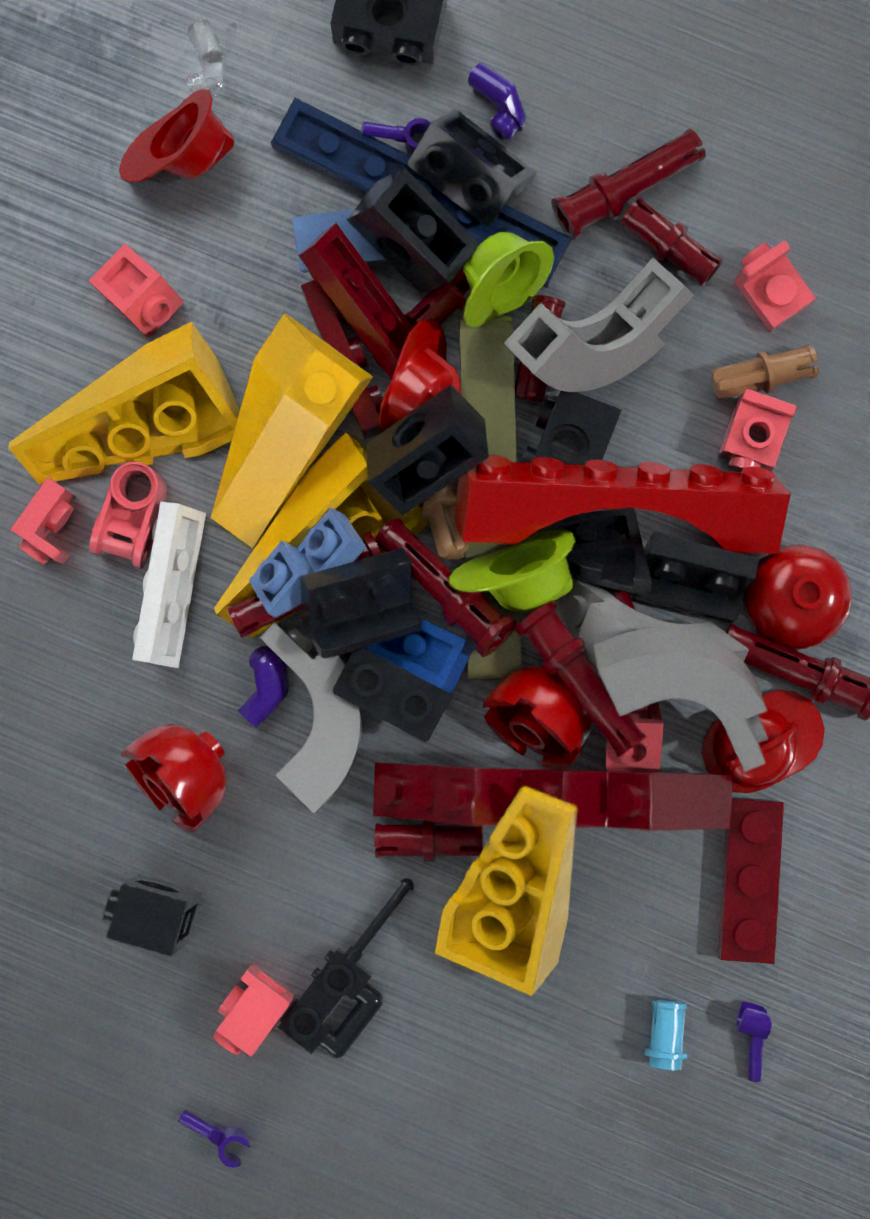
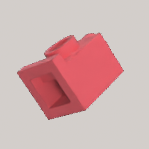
M746 388L737 398L717 457L728 460V468L735 472H742V469L745 467H760L771 471L775 468L786 432L797 406ZM751 426L765 430V442L757 443L750 438L749 429Z
M251 964L240 979L248 985V988L243 990L236 985L217 1010L225 1019L213 1034V1038L229 1052L239 1055L241 1051H244L250 1057L255 1053L295 996L253 964Z

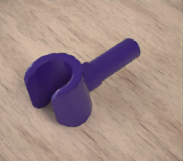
M416 118L404 127L363 121L361 134L405 143L407 151L412 155L419 144L411 139L412 136L416 133L425 134L430 126V122L423 118Z
M742 1002L737 1014L736 1031L751 1035L749 1041L748 1080L760 1082L762 1081L764 1039L768 1038L772 1023L767 1010L763 1006Z
M186 1110L183 1111L178 1120L179 1123L218 1146V1155L224 1165L231 1168L241 1165V1159L234 1153L226 1151L225 1146L231 1141H238L250 1148L249 1137L242 1128L229 1127L222 1130Z

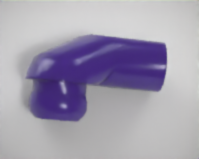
M477 64L469 74L468 84L494 103L498 113L490 119L491 130L500 139L509 140L515 135L516 131L521 132L526 121V115L516 87L511 81L486 64Z
M260 646L250 655L249 666L254 669L256 691L238 709V712L256 728L283 701L289 690L287 664L268 646Z

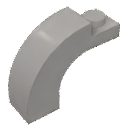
M652 258L625 289L597 314L579 321H565L555 316L540 303L506 340L504 345L535 376L550 387L566 392L594 390L627 376L654 356L666 344L657 335L694 295L658 261Z
M572 579V589L569 593L560 597L557 603L558 608L555 613L574 638L581 637L586 643L584 647L587 649L583 655L596 666L595 644L626 632L656 627L684 629L705 635L726 646L743 662L749 651L747 647L711 622L676 624L658 620L630 608L599 585Z
M274 622L259 638L304 682L310 693L314 710L313 725L306 743L275 776L314 814L341 787L354 765L362 737V709L335 695L333 692V687L345 667V663L339 655L324 659L318 654L313 659L308 652L314 645L293 624L284 630Z
M659 627L626 632L594 645L599 674L620 716L661 700L684 699L694 701L710 709L721 720L744 771L766 764L759 743L767 740L768 737L758 715L767 711L765 703L751 671L726 646L700 633L684 629Z

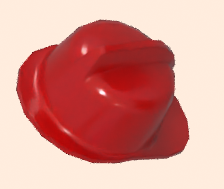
M203 88L193 92L176 109L139 134L121 159L119 168L121 179L128 183L141 182L159 171L165 170L176 176L192 180L213 168L233 148L234 138L222 121L212 112L213 98L211 92Z
M431 319L422 320L409 332L402 347L393 378L380 405L378 420L381 433L450 384L461 394V380L457 370L446 362L447 342L444 330L437 321Z
M776 690L762 694L767 711L758 715L768 739L760 742L759 745L766 764L748 771H744L720 719H717L711 724L703 740L702 757L706 771L709 774L732 775V792L749 794L764 790L803 770L816 759L823 746L825 731L821 714L810 699L796 691Z

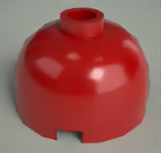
M802 544L780 547L779 554L769 553L759 559L755 580L744 591L745 604L743 606L745 617L758 636L794 650L817 647L834 637L849 616L853 599L850 578L840 562L823 549Z
M524 667L505 676L494 687L482 708H490L484 718L489 727L503 742L522 756L527 752L526 746L535 753L543 756L538 765L548 769L565 770L570 768L582 752L591 731V718L559 675L556 673L552 676L550 672L546 673L542 667Z
M168 724L149 730L121 752L123 757L132 758L125 766L142 792L159 810L167 806L176 811L179 815L172 822L186 832L196 831L221 805L226 792V771L220 758L225 753L219 742L210 733L203 731L198 735L185 726Z

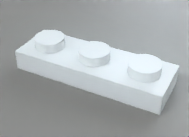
M160 502L158 518L155 520L152 529L153 546L149 568L143 579L144 596L140 618L133 634L134 651L132 660L179 668L206 517L204 512L178 503Z

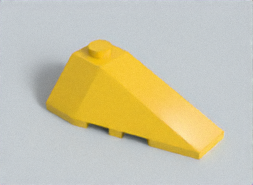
M287 313L283 314L254 358L211 514L212 520L252 549L257 546L308 469L313 465L373 378V376Z
M190 322L145 344L11 440L8 449L40 485L45 482L47 477L57 482L100 474L105 466L133 461L151 465L155 457L183 453L184 458L204 455L232 441L240 409L218 358L195 325Z
M345 432L308 469L214 607L216 614L234 626L227 607L256 595L249 579L257 571L260 564L267 559L281 541L298 547L308 532L319 522L329 508L345 514L363 541V534L370 531L375 539L379 531L395 518L401 519L403 524L416 536L429 524L424 521L421 514L423 505L419 504L402 516L367 483L366 448ZM378 546L381 554L386 553L382 547ZM293 613V614H291V615H289V616H286V617H284V618H282V619L276 621L275 623L278 624V623H280L281 621L287 619L288 617L294 615L295 613ZM273 622L249 634L248 636H250L251 638L256 637L257 635L266 631L273 624Z
M525 786L519 791L491 834L485 848L473 862L457 891L450 897L443 908L435 954L533 996L558 964L568 921L576 806Z

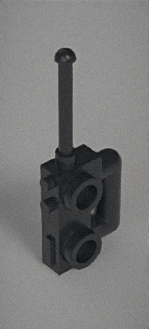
M404 878L400 880L401 885L354 946L350 945L346 952L338 948L335 953L330 950L326 954L324 959L328 962L322 970L317 967L311 974L314 978L312 983L299 999H295L279 1020L281 1023L278 1028L310 1054L319 1047L332 1058L343 1057L383 1005L382 994L367 982L371 978L372 973L361 966L358 961L363 956V950L409 890L413 891L414 883L411 879ZM347 995L352 1000H356L357 1004L334 1032L324 1020L342 996Z

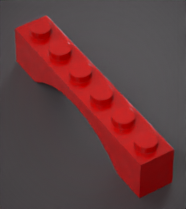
M489 455V458L459 477L454 521L463 542L518 544L539 529L569 516L599 509L635 508L657 511L687 521L710 535L728 551L779 554L791 494L772 471L760 467H745L742 469V472H723L717 467L704 464L693 465L690 470L670 469L666 465L655 462H643L638 465V468L618 467L616 464L605 460H589L585 465H568L560 460L549 457L534 458L532 463L511 462L509 459L498 455Z

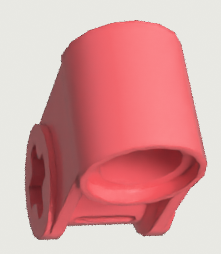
M128 462L115 470L111 477L102 510L92 530L89 543V552L91 554L100 555L102 552H106L131 560L133 567L139 569L144 567L153 546L152 529L155 520L158 518L160 502H164L167 492L165 480L159 472L141 462ZM140 474L147 475L151 483L148 496L141 501L132 502L127 493L130 480ZM119 534L132 539V542L127 543L115 539L114 535Z

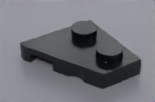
M634 508L594 511L569 516L530 535L533 536L552 529L570 531L573 534L575 543L571 551L566 555V560L573 580L639 595H651V575Z

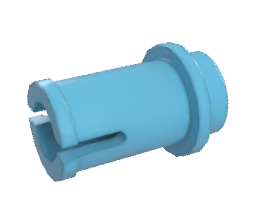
M652 1000L650 1048H645L644 1055L650 1057L649 1067L663 1070H681L682 1060H687L688 1053L683 1052L687 1003L670 1000Z

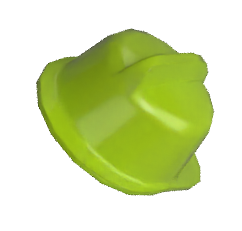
M498 232L484 240L463 266V272L472 290L465 306V324L472 328L484 325L501 314L523 306L536 295L545 284L552 270L554 262L552 247L544 241L528 242L511 232Z
M565 529L544 531L530 536L513 546L470 560L455 569L449 576L450 586L458 591L466 592L489 590L502 607L514 612L537 610L547 602L554 601L569 593L572 589L573 582L566 555L571 551L575 543L573 534Z

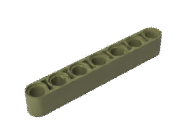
M499 316L475 328L466 325L464 317H459L461 395L485 419L489 455L502 456L511 462H516L514 354L504 345L506 340L513 334L512 316ZM468 542L469 549L464 553V563L515 544ZM489 590L484 591L483 598L503 617L510 615L517 622L516 626L521 622L520 612H514L502 607ZM514 630L510 637L495 652L486 657H482L476 651L475 646L467 662V680H502L505 676L522 669L521 636ZM466 634V640L477 646V644Z

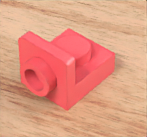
M785 240L772 249L767 242L763 243L747 254L740 261L744 268L734 281L769 332L808 307L816 299L786 257L791 248Z
M126 244L89 279V282L146 337H151L183 304L181 297L165 279Z
M47 477L10 529L23 538L18 547L43 565L50 558L64 564L69 555L49 542L45 537L50 530L57 533L65 525L73 512V507L69 504L75 495Z
M657 701L628 713L641 732H644L647 736L645 739L619 758L609 742L606 741L605 765L608 771L658 772L660 770L664 723Z

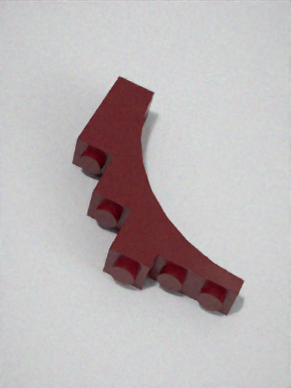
M375 763L373 816L428 820L434 823L470 826L498 825L519 791L525 786L576 806L575 828L608 827L647 831L731 829L732 775Z

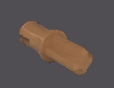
M811 344L773 355H768L765 351L759 352L756 355V359L713 369L711 385L716 397L721 399L742 394L746 388L753 391L763 389L765 393H771L777 385L807 378H817L819 366H811L810 363L817 362L818 358Z
M451 483L425 500L424 506L421 509L424 521L430 523L438 555L444 561L450 559L459 560L464 557V553L469 549L468 542L462 541L454 521L457 496L454 495Z

